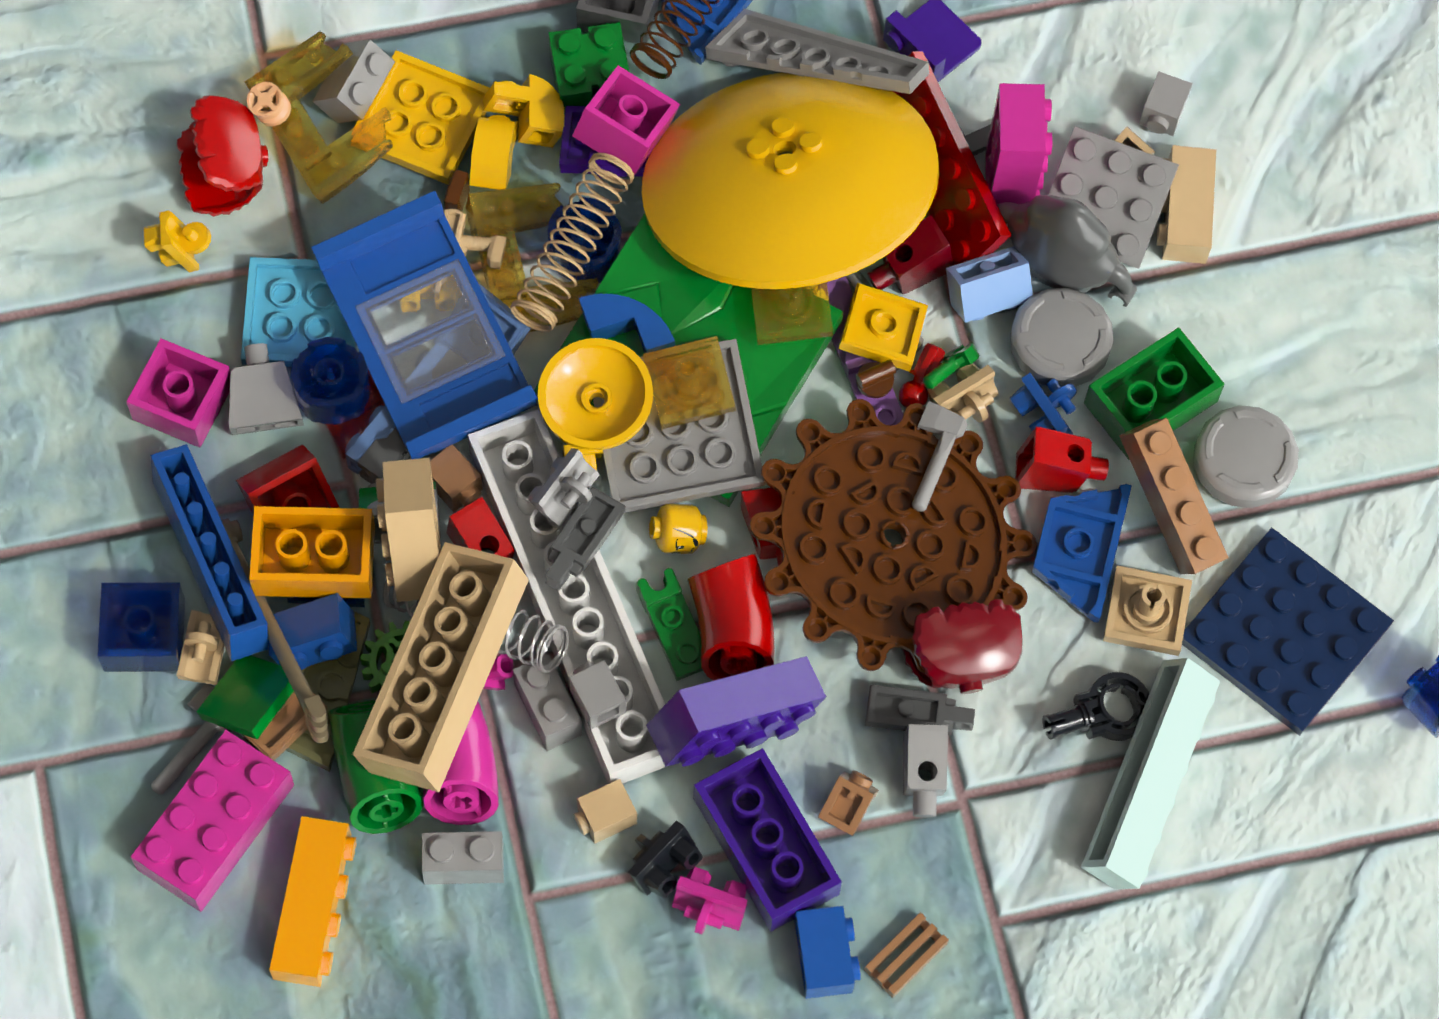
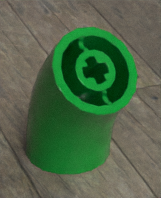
M376 700L346 704L333 708L328 712L339 776L351 824L360 832L370 834L387 833L406 826L421 813L424 805L418 786L371 774L353 756V752Z

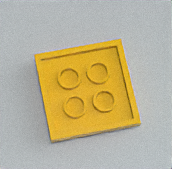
M395 50L392 56L395 63L363 120H358L348 138L349 145L449 185L453 172L458 168L475 136L479 117L483 118L487 111H483V98L490 88Z

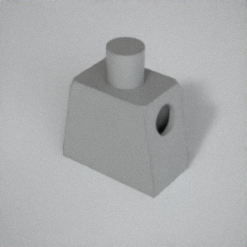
M258 343L245 346L247 366L231 369L229 429L232 435L304 426L284 361L269 363L267 344Z
M908 724L903 734V795L913 796L914 817H936L937 796H943L947 790L948 725ZM919 770L928 771L931 774V780H922L919 777Z

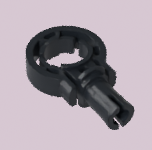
M1122 672L1108 673L1101 676L1088 691L1074 696L1073 703L1077 705L1076 707L1051 715H1044L1042 718L1043 728H1051L1050 731L1046 732V736L1050 740L1078 730L1085 732L1090 729L1086 733L1088 739L1102 736L1113 741L1127 740L1133 737L1137 726L1130 729L1126 728L1138 718L1140 712L1142 714L1150 693L1140 680L1130 674ZM1120 685L1124 686L1120 693L1130 699L1129 701L1133 708V715L1125 722L1115 720L1104 706V695L1108 692L1117 691Z

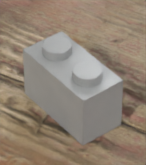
M370 39L345 43L312 102L337 123L363 120L395 61Z
M549 654L543 656L542 666H546L552 661ZM524 664L513 669L514 685L546 751L582 735V720L556 669L549 673H543L536 670L532 664Z
M502 831L422 833V875L424 884L504 883V843Z

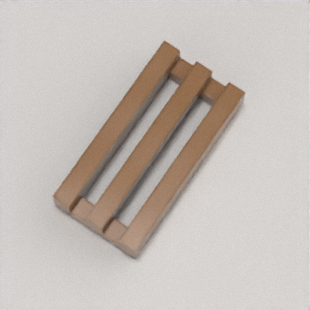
M920 912L865 966L864 971L893 998L948 944L949 939L944 934L941 935L937 931L938 928L932 923L930 924ZM920 927L923 932L880 973L877 968ZM931 938L935 943L900 978L891 984L887 979Z

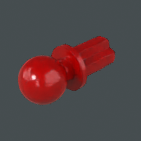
M929 343L925 345L914 370L911 369L908 372L914 375L913 380L904 383L899 390L898 397L903 407L907 408L914 403L922 405L927 403L928 390L923 384V378L941 364L945 356L943 349Z

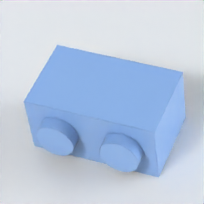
M1014 246L946 268L951 306L965 323L981 320L987 315L1002 310L1015 309L1024 304L1033 295L1029 262Z

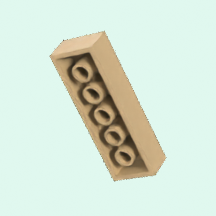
M447 542L444 543L353 752V756L369 773L435 792L440 791L529 581L514 559Z

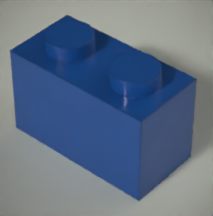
M338 593L273 614L301 670L308 666L327 660H335L345 654L357 651L354 611ZM268 640L269 655L278 665H281Z
M843 906L796 911L794 925L805 999L853 993L855 981L861 980L858 956L851 957L849 942L855 941L852 917L845 918Z

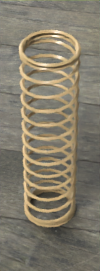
M594 153L588 161L589 169L582 173L583 181L576 184V193L569 197L570 205H566L563 208L564 217L556 220L557 229H553L550 232L551 241L543 244L545 253H540L537 256L538 265H534L530 269L531 277L524 280L525 289L517 293L518 300L512 302L510 306L514 317L526 326L542 332H550L558 322L557 317L550 310L556 312L564 310L563 304L557 298L563 300L571 298L569 291L565 287L573 288L577 286V282L572 275L579 276L584 274L583 268L578 263L586 264L590 262V258L585 251L592 252L597 250L595 243L591 239L599 240L603 238V234L598 227L606 228L609 226V221L605 216L616 214L615 208L611 204L621 203L622 198L618 192L628 191V185L633 182L634 173L632 169L618 157L607 153ZM595 160H607L616 164L628 174L629 179H622L610 171L601 169ZM594 171H595L599 176H601L602 178H604L605 180H607V181H609V182H612V183L618 184V185H624V186H625V189H618V188H616V187H613V186H611V185L605 183L602 179H600V178L594 173ZM591 172L597 181L585 180V175ZM584 183L591 193L579 192V186ZM587 183L596 184L610 190L619 200L613 201L601 196ZM578 195L585 205L573 204L572 200ZM581 195L598 199L609 206L612 212L607 213L595 208ZM569 207H572L573 211L580 218L575 216H566V210ZM575 207L597 214L606 224H598L589 220ZM565 219L574 230L560 228V222ZM569 219L591 226L600 236H592L573 225ZM559 231L568 242L554 240L553 234ZM563 231L584 238L591 243L593 248H586L575 243ZM552 243L562 254L547 252V246ZM556 243L578 250L587 260L574 258L563 251ZM546 255L555 266L541 264L540 258ZM551 256H557L571 262L578 267L580 272L566 269L554 261ZM540 267L542 272L550 279L534 276V270ZM544 268H550L566 275L574 284H567L556 279ZM533 279L545 292L528 288L527 282ZM538 280L546 281L559 287L567 296L553 293L541 285ZM527 292L538 304L521 300V294ZM531 292L552 299L561 308H554L541 302ZM515 306L523 307L530 315L550 324V326L531 321L522 315ZM531 310L537 312L538 314H540V315L543 316L544 318L538 316L537 314H535V313L532 312Z

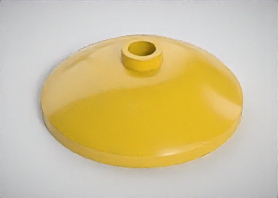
M603 338L579 340L558 351L545 366L538 385V404L546 425L565 443L585 450H605L621 445L631 439L647 421L653 403V384L650 373L642 359L629 347ZM596 397L604 400L603 405L600 407H594L590 403Z

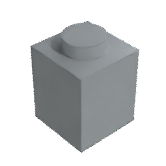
M1158 71L1139 124L1146 126L1154 133H1165L1173 136L1193 83Z
M605 660L597 664L588 662L574 670V675L569 677L570 691L590 729L596 728L626 713V699Z

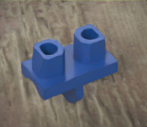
M1031 373L1021 378L1025 385L1010 397L1018 412L1023 417L1040 406L1045 413L1044 416L1029 425L1031 431L1035 427H1042L1073 435V432L1056 408L1062 407L1067 415L1076 410V407L1071 402V399L1077 393L1074 385L1067 384L1061 387L1056 379H1052L1046 384L1052 392L1048 397Z

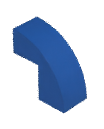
M593 294L579 298L581 311L591 338L609 339L636 329L646 356L676 350L675 340L666 323L645 304L617 294Z

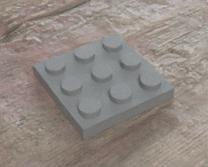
M1074 126L1049 195L1075 199L1086 205L1109 231L1111 243L1115 247L1119 261L1139 269L1179 164Z

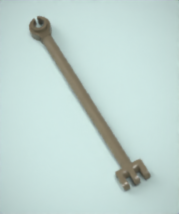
M228 518L221 520L250 583V567L238 545V542L243 541L241 527L237 520L230 521ZM255 596L268 624V640L305 713L306 726L312 739L317 743H324L329 737L326 708L320 696H314L265 597Z

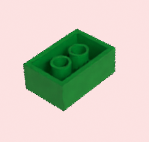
M1178 327L1091 383L1088 387L1084 404L1127 459L1130 460L1119 435L1151 420L1162 418L1168 419L1174 431L1217 403L1225 383Z

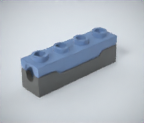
M437 342L430 351L427 349L419 356L415 363L416 369L408 378L403 377L402 379L408 391L469 362L452 350H448L440 342ZM382 405L374 410L369 419V425L361 435L359 433L355 434L345 449L348 469L357 475L359 474L361 478L370 484L376 483L378 478H383V462L411 459L386 406Z

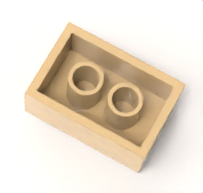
M430 458L383 462V478L376 479L378 502H384V504H377L379 528H382V532L387 531V534H381L383 558L386 557V561L391 560V563H385L387 587L395 586L397 602L420 600L441 552Z

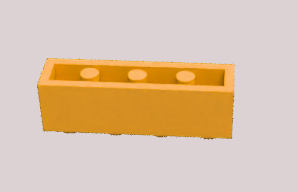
M301 816L269 969L273 980L321 987L322 977L330 975L333 962V952H328L330 938H337L341 923V914L336 913L338 899H345L349 876L343 875L346 860L353 861L356 849V837H351L348 823Z

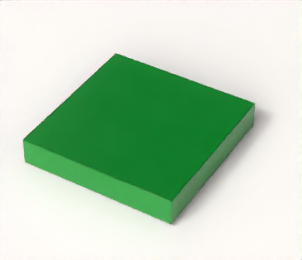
M250 655L234 661L196 712L204 721L258 739L294 690L281 665Z

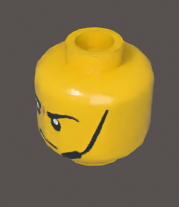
M665 504L660 507L657 516H651L649 536L651 539H656L658 548L664 553L692 554L698 549L699 545H704L706 542L708 531L706 515L700 513L695 505Z

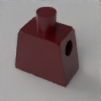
M932 215L923 219L903 243L883 257L884 264L868 272L867 276L872 286L876 289L883 290L895 283L902 294H907L947 274L946 268L954 266L951 247Z

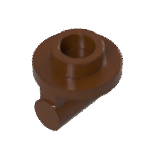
M889 359L883 363L869 362L863 365L856 374V384L859 391L870 398L886 396L892 390L894 384V374L896 373L894 363Z

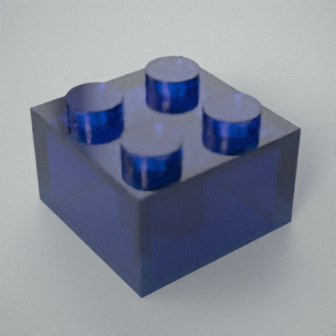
M180 582L101 583L97 657L104 672L178 671L183 649L185 596Z

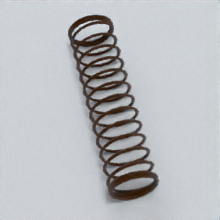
M665 0L662 3L661 10L654 14V21L647 25V32L640 35V43H636L632 50H630V56L634 64L644 73L654 78H669L672 74V69L677 67L673 57L681 58L684 56L681 47H689L691 45L688 36L698 35L695 25L701 26L705 24L703 15H710L712 13L710 4H717L719 0H702L708 6V12L698 10L686 0ZM670 2L675 11L664 10L665 5ZM673 2L683 4L694 10L701 17L702 22L697 23L684 16L675 7ZM663 13L668 22L657 21L658 15ZM666 13L674 14L687 21L694 28L695 33H688L677 27ZM656 24L661 33L650 31V27ZM659 24L674 28L687 39L688 43L682 44L675 41L662 30ZM649 35L654 44L643 42V37ZM652 35L667 39L679 49L681 54L675 55L667 51L655 41ZM653 48L666 54L672 60L673 65L671 66L669 61ZM636 51L645 52L654 62L665 67L667 73L656 72L646 66L637 57Z

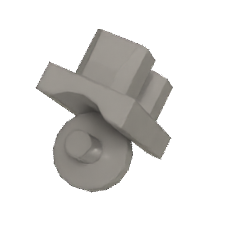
M573 448L570 449L565 457L556 458L550 466L551 476L543 486H535L528 495V500L556 527H561L579 502L587 504L591 500L592 493L589 491V488L600 475L596 469L586 462L583 454L578 449Z

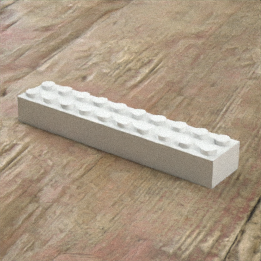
M536 409L468 434L470 455L477 471L482 475L483 486L498 522L514 548L513 558L529 579L526 589L536 613L541 619V624L550 620L553 625L565 626L568 631V648L563 660L559 664V668L607 783L609 784L620 779L623 784L665 768L646 726L665 705V702L600 550H598L585 571H582L578 578L570 574L559 591L545 584V574L553 564L548 561L551 545L580 503L576 505L561 527H556L528 500V495L535 486H543L551 476L550 466L559 457L540 410ZM546 624L543 627L544 632L551 627L550 624ZM561 629L554 633L550 644L554 656L558 653L562 643ZM605 660L626 699V713L596 728L590 729L570 691L569 677L574 675L575 669L585 663L594 662L597 664Z

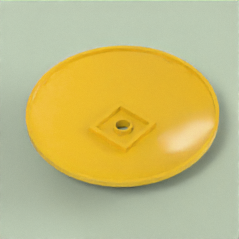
M781 72L759 76L728 86L709 95L682 113L669 126L650 153L642 177L641 193L646 219L655 238L674 259L687 268L713 280L740 287L756 289L799 288L825 283L855 273L875 263L903 243L923 220L933 202L939 179V161L935 140L928 125L913 106L894 92ZM786 151L794 152V153H792V154H781V155H779L780 153L786 152Z

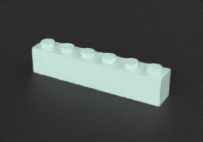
M1189 658L1162 661L1081 866L1113 889H1140L1142 882L1146 878L1152 855L1161 840V832L1166 819L1175 804L1178 788L1188 770L1190 757L1201 737L1202 726L1215 700V693L1220 680Z

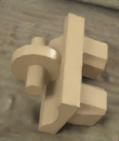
M973 363L959 368V371L956 373L958 383L950 388L942 381L935 388L928 389L930 402L964 417L965 420L972 416L979 423L988 418L986 407L994 402L993 398L998 396V390L994 383L995 371L989 365L980 369Z
M191 610L177 671V678L180 680L217 685L225 646L210 614Z

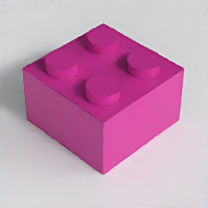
M618 65L584 109L572 136L598 153H607L618 157L632 169L635 175L669 128L680 104Z
M160 338L126 401L132 420L201 448L230 393V368L223 363Z

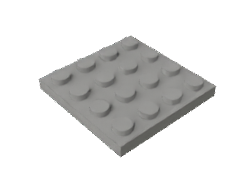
M726 340L640 357L650 373L653 384V403L650 414L643 427L631 439L616 447L603 450L611 497L625 505L624 513L765 486L761 476L762 463L737 340ZM600 397L594 398V407L602 406L604 400Z

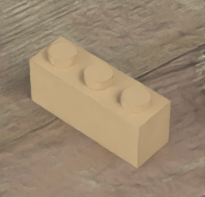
M1173 145L1169 158L1163 159L1179 164V167L1161 213H1164V224L1159 223L1157 245L1163 246L1162 260L1206 264L1212 248L1216 149Z

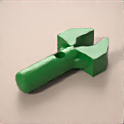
M970 342L965 347L962 344L945 354L942 360L943 363L924 376L923 384L925 387L933 389L957 369L975 362L980 355L973 342Z

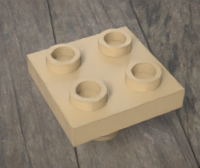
M1117 565L1114 572L1103 641L1179 656L1192 580Z

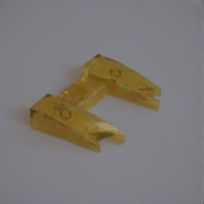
M319 31L246 80L245 84L251 90L258 83L271 82L277 85L290 100V115L283 123L272 126L313 195L324 204L368 171L393 147V142L390 139L386 140L385 122L391 121V113L384 107L327 145L300 99L324 81L353 53L343 43L337 51L325 45L326 35Z
M559 183L468 194L465 209L471 235L477 237H491L495 235L506 237V247L500 269L489 267L486 262L488 252L479 251L487 290L508 307L512 305V302L518 300L517 293L525 289L524 280L526 279L515 233L556 224V220L560 217H564V206L554 196L560 191L561 185ZM569 207L566 210V216H575L580 218L573 211L572 207ZM597 278L576 281V287H565L569 291L571 298L567 300L557 298L563 304L564 310L561 312L550 310L557 317L558 322L556 326L578 320L582 314L579 298L586 296L587 292L595 293L598 285ZM573 281L564 282V283H567V284H574ZM553 284L543 285L555 294L567 296L562 289ZM531 286V287H528V288H531V289H537V290H540V291L545 292V291L542 290L539 286ZM527 292L521 294V300L538 304ZM531 292L541 302L554 308H561L552 299ZM515 306L522 315L531 321L550 326V324L530 315L523 307ZM531 310L532 312H534V313L537 314L538 316L544 318L543 316H541V315L538 314L537 312ZM531 328L529 332H533V331H537V330Z

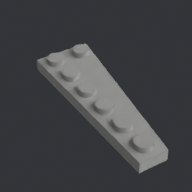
M743 9L705 47L707 59L722 62L726 66L743 65L911 94L929 75V64L927 61L747 9Z

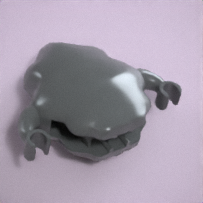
M1054 195L1035 196L1030 202L1021 204L1014 202L997 204L1006 224H1008V229L1011 233L1010 239L1016 250L1029 262L1030 274L1049 287L1070 288L1082 293L1088 292L1091 288L1102 286L1109 281L1114 286L1109 292L1108 297L1112 299L1113 296H1117L1124 302V307L1128 306L1137 292V287L1132 282L1128 270L1120 263L1106 226L1086 205L1075 199Z

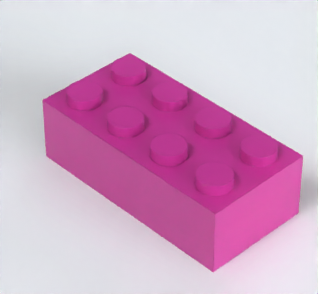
M999 83L985 151V181L996 204L1003 202H1014L1017 204L1030 202L1035 196H1039L1040 189H1043L1044 172H1047L1048 155L1052 153V132H1047V122L1051 121L1052 101L1051 99H1045V84Z
M225 730L131 855L136 869L202 912L294 787L291 772L228 730Z

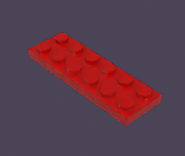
M912 51L908 55L927 61L923 51ZM929 65V75L911 94L892 92L902 97L914 107L928 125L935 140L939 161V179L928 213L932 215L951 247L953 265H957L994 253L1011 236V233Z

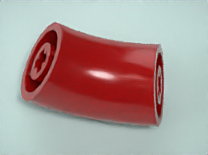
M756 554L735 559L688 578L687 581L693 596L700 626L702 644L701 668L706 676L714 681L774 665L775 645L772 614Z

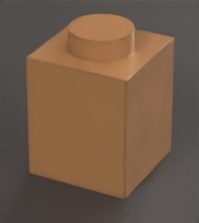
M454 445L448 446L430 460L433 482H436L437 494L453 512H456L462 506L469 505L480 497L483 490L482 475Z

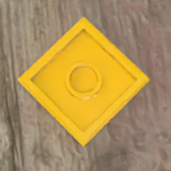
M857 282L838 349L881 363L891 359L896 368L910 372L928 305Z

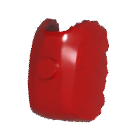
M203 96L195 101V106L191 107L190 115L194 122L190 124L187 130L182 131L181 137L177 139L176 144L178 150L182 152L179 160L181 165L180 175L183 177L182 183L188 189L184 192V196L191 205L193 212L209 214L213 217L222 214L229 215L234 210L239 211L244 205H248L252 198L262 189V170L268 164V149L266 145H261L258 126L253 113L248 107L238 101L225 97Z

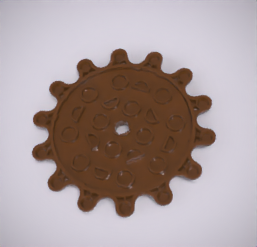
M863 399L853 400L846 410L848 427L842 433H831L813 419L802 420L796 427V437L805 453L803 460L797 464H788L778 459H770L764 463L761 469L764 483L774 489L781 498L780 508L773 512H759L750 520L751 534L758 540L775 544L783 554L782 563L768 571L765 576L764 584L768 593L773 596H784L787 594L802 596L810 606L809 616L804 621L802 629L805 638L812 643H821L826 641L835 632L847 633L856 642L857 662L866 671L880 669L885 662L888 651L897 647L907 651L913 658L917 669L925 674V670L920 666L919 659L914 654L915 646L911 639L914 633L916 616L920 613H926L933 607H939L944 611L946 607L952 604L958 606L962 602L968 604L977 602L987 606L990 601L1001 599L1005 605H1012L1015 611H1018L1025 606L1028 599L1025 589L1009 577L1007 564L1013 558H1023L1032 555L1037 547L1036 538L1029 531L1011 527L1006 523L1003 514L1004 508L1018 499L1021 494V487L1018 481L1011 476L987 478L979 472L976 460L983 449V441L977 433L967 430L962 437L955 439L926 510L920 512L912 507L916 492L939 441L932 432L918 428L926 408L922 404L914 403L909 405L903 413L901 422L890 426L879 421L872 405L868 401ZM886 529L896 530L901 535L902 543L891 546V543L885 538L883 531Z

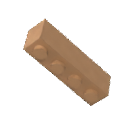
M1168 419L1151 420L1119 435L1180 574H1197L1228 559L1229 557Z

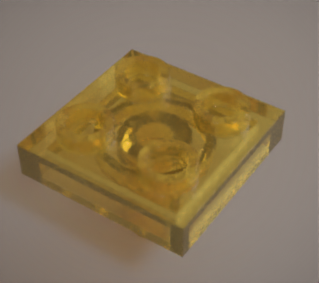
M827 282L787 289L751 288L758 345L833 336Z
M717 336L643 354L644 362L653 384V398L661 429L736 411Z

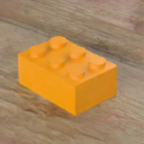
M254 506L249 577L254 595L326 597L338 593L341 598H371L375 522L372 509Z

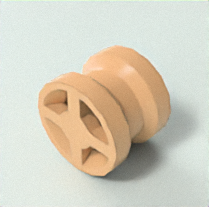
M261 82L252 87L248 93L247 106L249 110L266 126L280 125L290 115V100L277 85L271 82Z

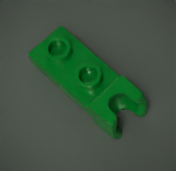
M667 568L664 571L663 577L664 589L660 591L653 590L647 580L641 578L636 582V591L654 628L676 681L703 671L701 668L702 644L701 635L682 594L673 569Z

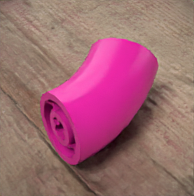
M477 701L440 791L435 792L423 788L425 809L432 817L445 823L472 825L483 822L494 815L499 806L495 757L488 727L479 701Z

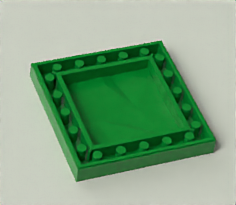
M645 213L594 293L622 295L648 306L668 326L675 340L676 350L736 339L760 456L843 321V311L801 288L756 289L740 287L713 280L687 268L674 259L657 241L648 225ZM583 314L580 315L558 351L571 343L591 338ZM636 329L609 338V340L629 347L639 357L646 356ZM538 382V384L536 385V387H535V389H534V392H535L537 398H538V385H539V382ZM739 491L710 497L730 507Z

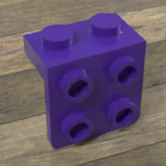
M941 0L927 1L906 19L895 10L885 20L883 41L894 52L906 56L912 51H923L938 82L981 48L982 41L980 37Z

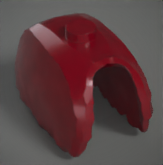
M1001 599L992 600L987 606L977 602L972 604L962 602L958 606L952 604L946 607L944 611L939 607H933L926 613H920L916 616L914 633L911 639L915 646L914 654L919 659L920 666L925 670V674L917 669L911 655L904 649H901L905 656V664L911 669V674L917 677L919 682L931 688H959L960 694L982 691L983 684L1006 677L1018 665L1023 648L1021 615L1015 611L1012 605H1005Z

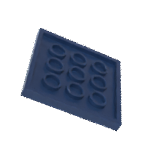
M1271 527L1186 627L1182 645L1300 736L1390 628L1394 620Z

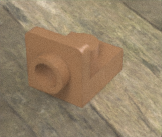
M852 770L851 774L844 772L838 777L818 818L853 836L879 790L871 786L873 780L868 776Z

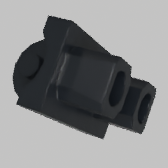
M676 820L665 833L659 830L651 840L643 834H640L635 839L641 850L633 858L635 865L628 873L636 881L638 888L647 896L653 892L666 898L675 889L677 884L676 879L670 873L675 866L680 863L687 870L693 869L702 860L703 856L685 826Z

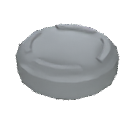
M1070 288L1047 289L1030 296L1017 310L1010 331L1011 353L1020 369L1026 374L1031 373L1037 382L1045 385L1050 380L1056 379L1061 387L1067 384H1073L1076 387L1092 380L1105 367L1114 342L1112 323L1104 308L1088 294Z
M1239 405L1221 410L1205 422L1194 445L1193 465L1200 483L1213 497L1231 506L1254 508L1269 504L1286 492L1298 468L1299 449L1292 431L1278 416L1260 407Z

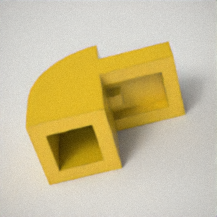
M529 74L522 86L512 81H494L483 98V111L518 116L519 143L553 148L563 134V102L560 100L556 89L538 76Z
M504 115L479 117L473 142L469 186L506 191L511 177L513 148L518 137V121L510 120L509 117Z

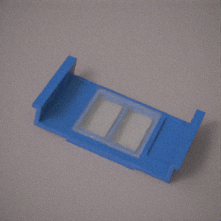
M436 191L430 192L311 247L319 268L411 459H419L428 454L438 452L468 438V434L496 425L537 405L538 398L532 386L528 385L445 217L442 203Z

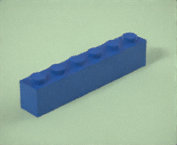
M185 444L150 455L152 482L230 660L234 661L268 650L267 621L188 445Z

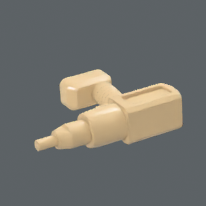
M445 209V217L464 255H467L468 250L488 252L486 262L489 267L500 269L506 247V237L499 235L491 237L463 235L466 225V214L457 209ZM447 278L435 283L434 293H440L441 285L445 283Z

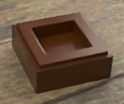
M457 169L453 172L444 198L445 209L463 211L470 191L468 172Z

